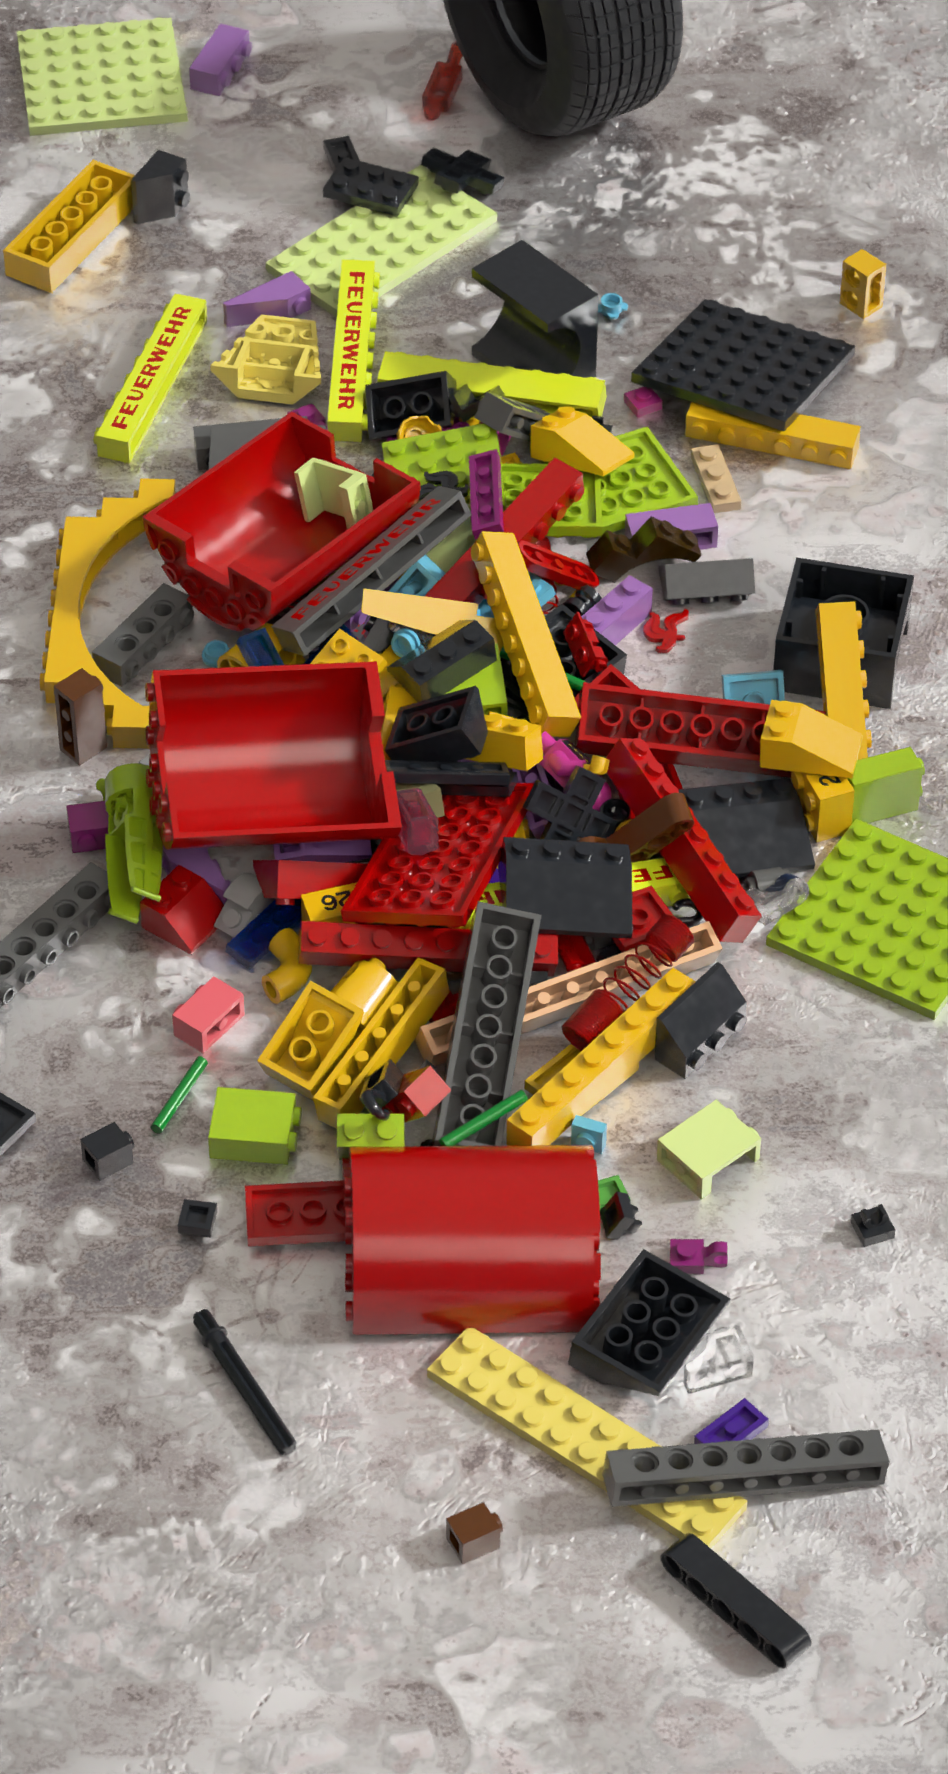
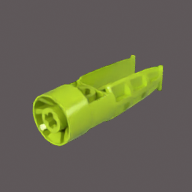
M130 763L117 766L105 778V805L108 813V834L105 836L109 897L112 906L108 914L137 924L142 896L158 902L161 900L159 891L163 843L159 829L156 826V815L151 816L149 810V798L153 796L152 788H147L146 769H149V766Z

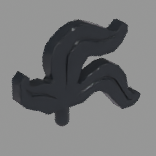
M426 471L424 472V477L427 484L421 486L419 501L437 487L435 485L441 484L442 487L461 491L463 497L468 495L470 489L468 484L463 488L458 487V477L451 471H440L432 474Z

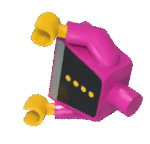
M546 731L541 734L544 756L543 760L539 763L563 788H565L576 765L599 777L607 773L609 759L592 755V759H590L568 739L556 741Z

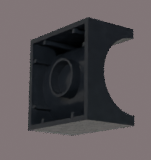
M524 240L518 241L472 268V278L504 301L501 312L492 328L481 340L471 346L472 356L488 365L512 366L516 369L540 370L546 373H565L577 377L596 378L599 294Z
M796 557L775 639L773 670L783 671L784 692L822 698L815 610L819 603L855 602L856 611H861L862 628L858 629V640H863L864 659H860L861 670L866 671L867 687L862 688L863 700H868L869 706L891 709L903 634L907 635L909 629L914 575Z

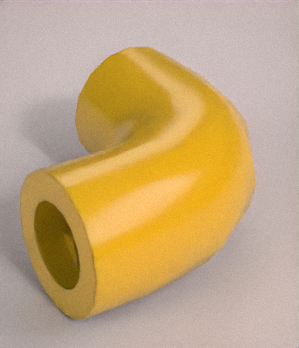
M285 928L279 931L269 944V951L280 961L281 965L276 970L262 976V986L267 997L274 1004H279L292 997L305 987L312 972V965L298 964L299 935L292 928Z

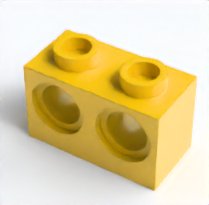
M864 249L848 256L842 264L840 304L862 319L882 308L886 264Z

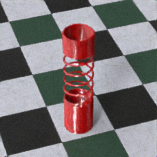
M664 914L646 933V943L642 942L635 945L636 954H627L625 956V966H616L614 968L615 978L609 977L603 980L604 990L595 989L561 1026L565 1038L579 1051L586 1048L626 1011L611 996L623 1004L626 1009L629 1008L621 998L607 991L606 982L608 980L616 981L621 990L630 999L637 1001L640 998L639 994L630 985L618 979L616 971L619 968L626 969L639 986L649 990L651 985L648 980L636 970L628 967L627 959L632 956L636 957L648 973L655 978L661 979L662 974L660 970L649 960L639 956L638 947L640 945L648 946L658 961L667 967H672V962H677L694 943V936L690 929L675 916ZM660 957L667 960L670 964L664 962ZM643 961L652 966L657 971L659 976H657L649 968H647ZM632 972L639 976L648 985V987L644 986L641 982H639L636 979V977L632 974ZM621 984L629 988L638 999L631 996Z

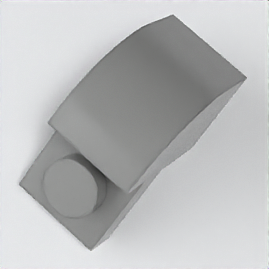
M243 873L225 891L223 897L227 898V901L214 927L244 942L257 915L269 917L276 903V898H264L256 875Z

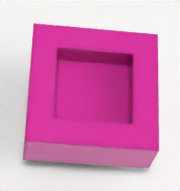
M643 386L624 393V403L637 418L662 410V400L653 389Z

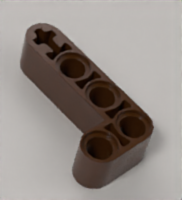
M672 793L661 798L606 839L588 836L577 841L629 845L631 862L645 861L691 829L695 823L685 795L683 793Z

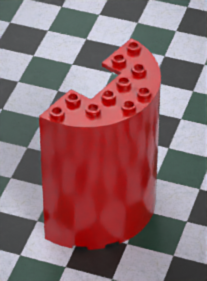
M291 411L142 518L152 550L158 549L165 562L161 566L173 585L179 583L189 594L186 600L204 616L225 628L235 631H242L246 628L253 631L350 561L413 508L419 501L420 481L376 458L373 460L374 477L366 474L373 505L371 513L349 529H347L345 517L325 510L312 521L306 522L294 475L297 469L314 457L351 470L364 472L336 458L334 434Z
M377 661L153 670L151 683L145 684L146 701L150 702L149 726H146L145 731L146 744L150 747L149 769H146L147 788H152L153 794L149 798L150 815H156V826L159 829L162 843L167 850L396 838L399 835L402 825L394 772L386 771L381 737L385 712Z
M592 1145L349 1147V1158H342L345 1245L352 1246V1253L345 1254V1292H352V1301H346L345 1315L346 1321H352L353 1335L461 1334L466 1328H475L481 1333L579 1332L600 1306L601 1253H597L599 1251L601 1233L597 1164L596 1159H594V1148Z

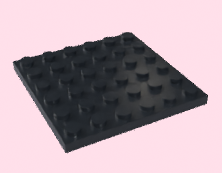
M704 299L631 372V382L785 431L853 358L856 346L848 344L841 339L822 336L815 331L797 328L790 323L771 320L764 315H755L737 307L732 308L720 304L716 300Z

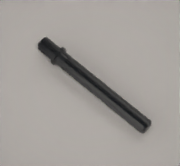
M203 1309L200 1312H196L193 1315V1323L203 1337L202 1344L206 1348L211 1349L278 1452L283 1456L294 1452L296 1449L295 1438L227 1338L228 1332L226 1328L219 1326L209 1310Z

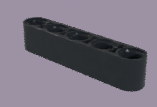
M686 1533L661 1554L660 1559L663 1567L674 1579L777 1667L786 1668L811 1647L812 1641L809 1634L796 1620L694 1534Z

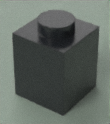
M115 1122L80 1139L82 1160L99 1181L133 1164L132 1149L135 1148L134 1141L127 1131L123 1132Z

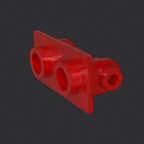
M576 612L563 633L582 677H585L590 669H594L597 672L604 671L607 668L608 659L604 655L602 648L597 646L599 641L593 624L586 619L582 620L580 612Z
M558 935V953L566 967L567 973L596 963L584 936Z

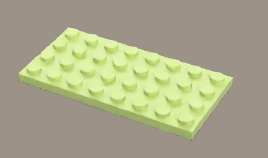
M419 165L408 172V174L419 176V185L398 216L354 206L267 261L266 271L276 278L292 271L310 287L311 301L337 318L342 259L375 261V272H380V289H374V292H379L380 297L497 221V212L462 190L459 193H450L443 190L441 186L434 184L436 174L430 172L426 167Z

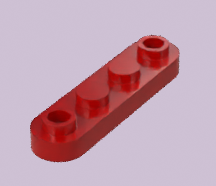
M524 540L518 542L527 571L576 590L584 585L594 589L599 585L596 573L588 565Z

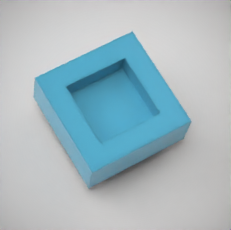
M576 1115L571 1124V1145H592L594 1152L602 1154L606 1146L607 1124Z

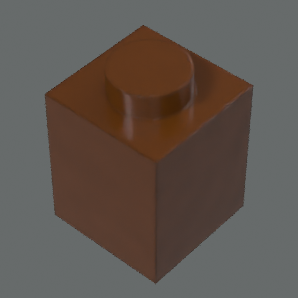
M484 1502L446 1518V1539L462 1565L500 1548V1533L503 1532L501 1520L495 1512L491 1513Z

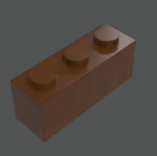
M83 668L54 685L60 751L79 766L107 748L103 685L99 678L90 675Z

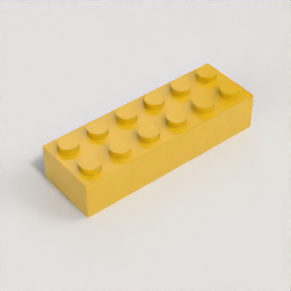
M92 160L3 250L6 276L52 293L133 210L131 179L135 175Z

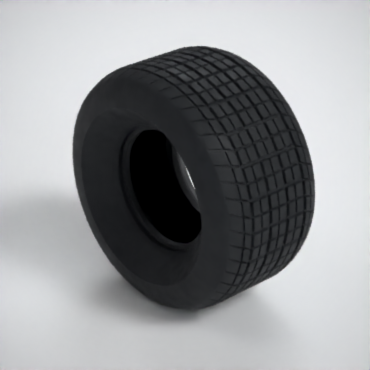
M443 0L446 14L461 54L484 94L508 120L519 128L537 135H568L645 106L655 99L668 85L675 73L680 58L683 38L682 0Z

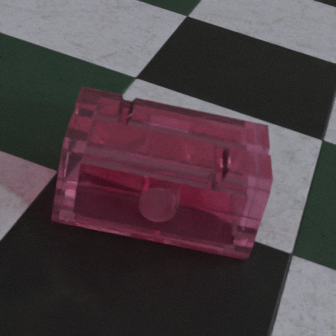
M413 788L397 791L402 825L398 836L406 851L411 855H424L428 852L436 851L439 848L437 834L438 819L422 790Z

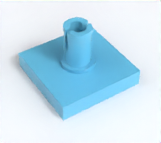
M782 670L721 675L723 699L770 704L771 700L785 701L784 674Z

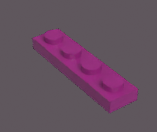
M497 449L469 456L471 524L475 540L478 539L482 531L504 533L501 463Z

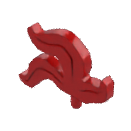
M684 609L681 613L667 616L664 619L666 630L660 628L659 615L650 612V619L644 625V636L650 642H662L661 646H656V651L667 654L676 646V640H685L686 637L684 635L677 634L676 626L688 620L689 611Z

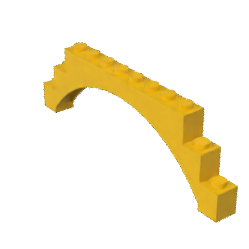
M140 478L139 490H134L133 498L103 497L102 509H97L96 517H66L65 527L59 529V546H62V548H57L56 565L59 566V569H54L53 584L57 587L56 589H51V607H54V610L48 611V627L51 628V631H46L45 647L48 649V652H43L42 667L46 671L45 673H40V691H45L46 703H55L54 685L79 669L83 668L90 675L99 678L103 685L105 726H107V736H112L113 748L150 749L149 745L146 744L145 735L146 726H149V706H142L125 695L98 668L88 652L81 634V615L86 597L101 570L125 545L145 532L142 517L176 493L175 479Z

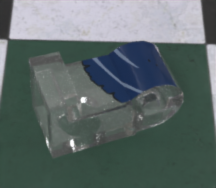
M786 873L779 876L775 884L761 892L752 887L746 893L753 899L754 905L762 915L758 922L767 925L803 903L809 895V887L805 880Z

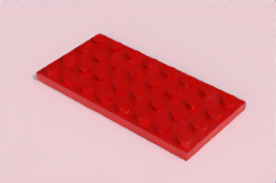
M517 783L510 797L442 795L445 816L413 828L401 819L402 828L396 838L382 839L342 907V921L355 922L357 924L385 923L387 925L413 924L419 927L429 925L447 926L449 928L465 927L501 861L503 838L514 837L527 813V810L522 807L534 783Z

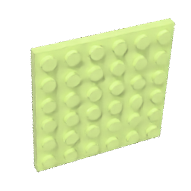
M171 18L130 20L115 23L105 22L92 25L81 24L70 27L17 31L30 136L188 121Z

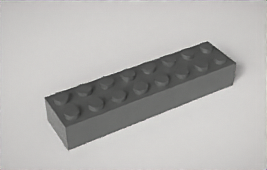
M479 901L476 905L470 926L443 1081L451 1091L438 1104L431 1146H441L440 1138L508 1098L511 1094L541 915ZM507 1114L454 1146H502Z

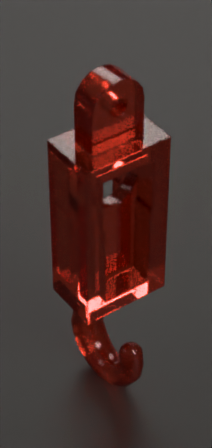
M456 41L450 47L447 61L436 62L423 92L422 104L424 117L427 120H436L441 112H449L463 79L462 65H460L462 54ZM436 92H443V93H445V94H444V96H442V95H437V94H435V93H436Z

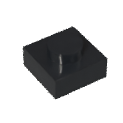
M184 1199L178 1221V1233L211 1237L217 1215V1203Z

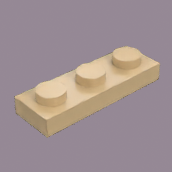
M719 444L691 448V460L707 500L711 503L713 512L721 513L741 509L740 496Z

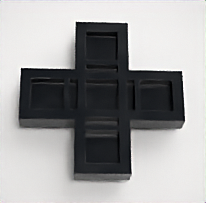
M433 147L423 155L420 164L436 174L434 184L441 186L443 190L450 193H459L469 185L476 188L481 194L493 195L503 187L505 177L488 170L491 163L490 158L471 150H466L460 156L455 157Z
M577 765L563 792L542 781L536 780L522 807L548 821L540 839L576 841L578 837L584 838L588 836L606 839L613 833L618 821L593 809L594 803L606 780Z

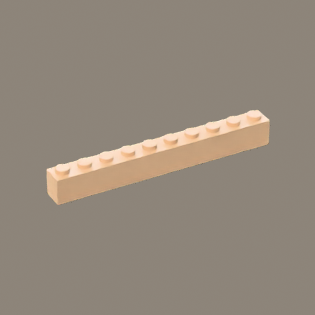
M707 921L689 928L694 936V943L677 962H672V967H667L658 961L646 945L639 946L637 951L639 956L653 963L660 970L663 977L672 968L686 974L715 963L722 951V947L710 922ZM635 948L530 986L521 1034L570 1017L595 989L604 990L603 980L609 977L615 978L614 968L616 966H625V956L627 954H636ZM632 956L627 959L628 967L644 976L651 986L660 980L648 973L636 957ZM660 957L664 962L670 964L667 960ZM643 961L647 968H649L654 974L659 976L657 971L652 966ZM619 968L616 971L617 978L630 985L636 992L644 989L633 980L626 969ZM632 972V974L636 977V979L639 982H641L644 986L648 987V985L639 976ZM608 980L606 982L607 991L619 998L626 996L616 981ZM621 984L629 994L633 993L629 988ZM454 1015L420 1027L415 1042L424 1061L427 1059L434 1066L446 1062Z

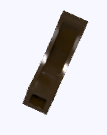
M652 516L630 539L623 534L618 535L606 530L586 552L590 568L593 572L614 583L626 572L647 562L660 559H683L696 562L702 556L698 539L691 531H684L666 520L661 521Z

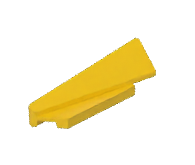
M363 589L361 612L363 614L434 635H438L459 620H476L494 638V643H498L499 654L504 646L501 634L496 628L495 618L477 616V603Z

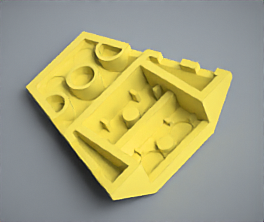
M261 314L245 330V336L243 338L238 337L234 341V347L231 350H225L221 354V360L219 362L214 361L210 365V371L237 398L293 405L321 384L316 321Z

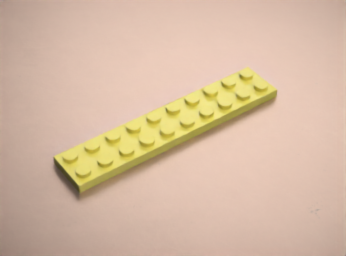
M466 1328L427 1368V1377L605 1492H607L602 1474L606 1451L651 1448L654 1446L661 1447L475 1328ZM737 1496L627 1506L680 1539L686 1533H692L712 1549L747 1509V1500Z

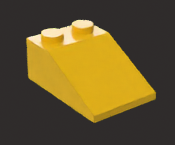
M560 407L557 411L544 416L541 420L531 425V458L550 463L555 457L577 470L605 476L634 458V452L589 415L575 411L573 407Z
M771 700L760 740V767L853 779L863 734L802 703Z
M310 980L257 1061L265 1074L314 1101V1095L348 1051L365 1012L363 1009Z

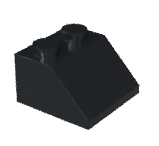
M157 150L131 179L134 223L142 224L176 217L183 208L187 207L190 201V193L188 192L189 172L187 171L185 158Z

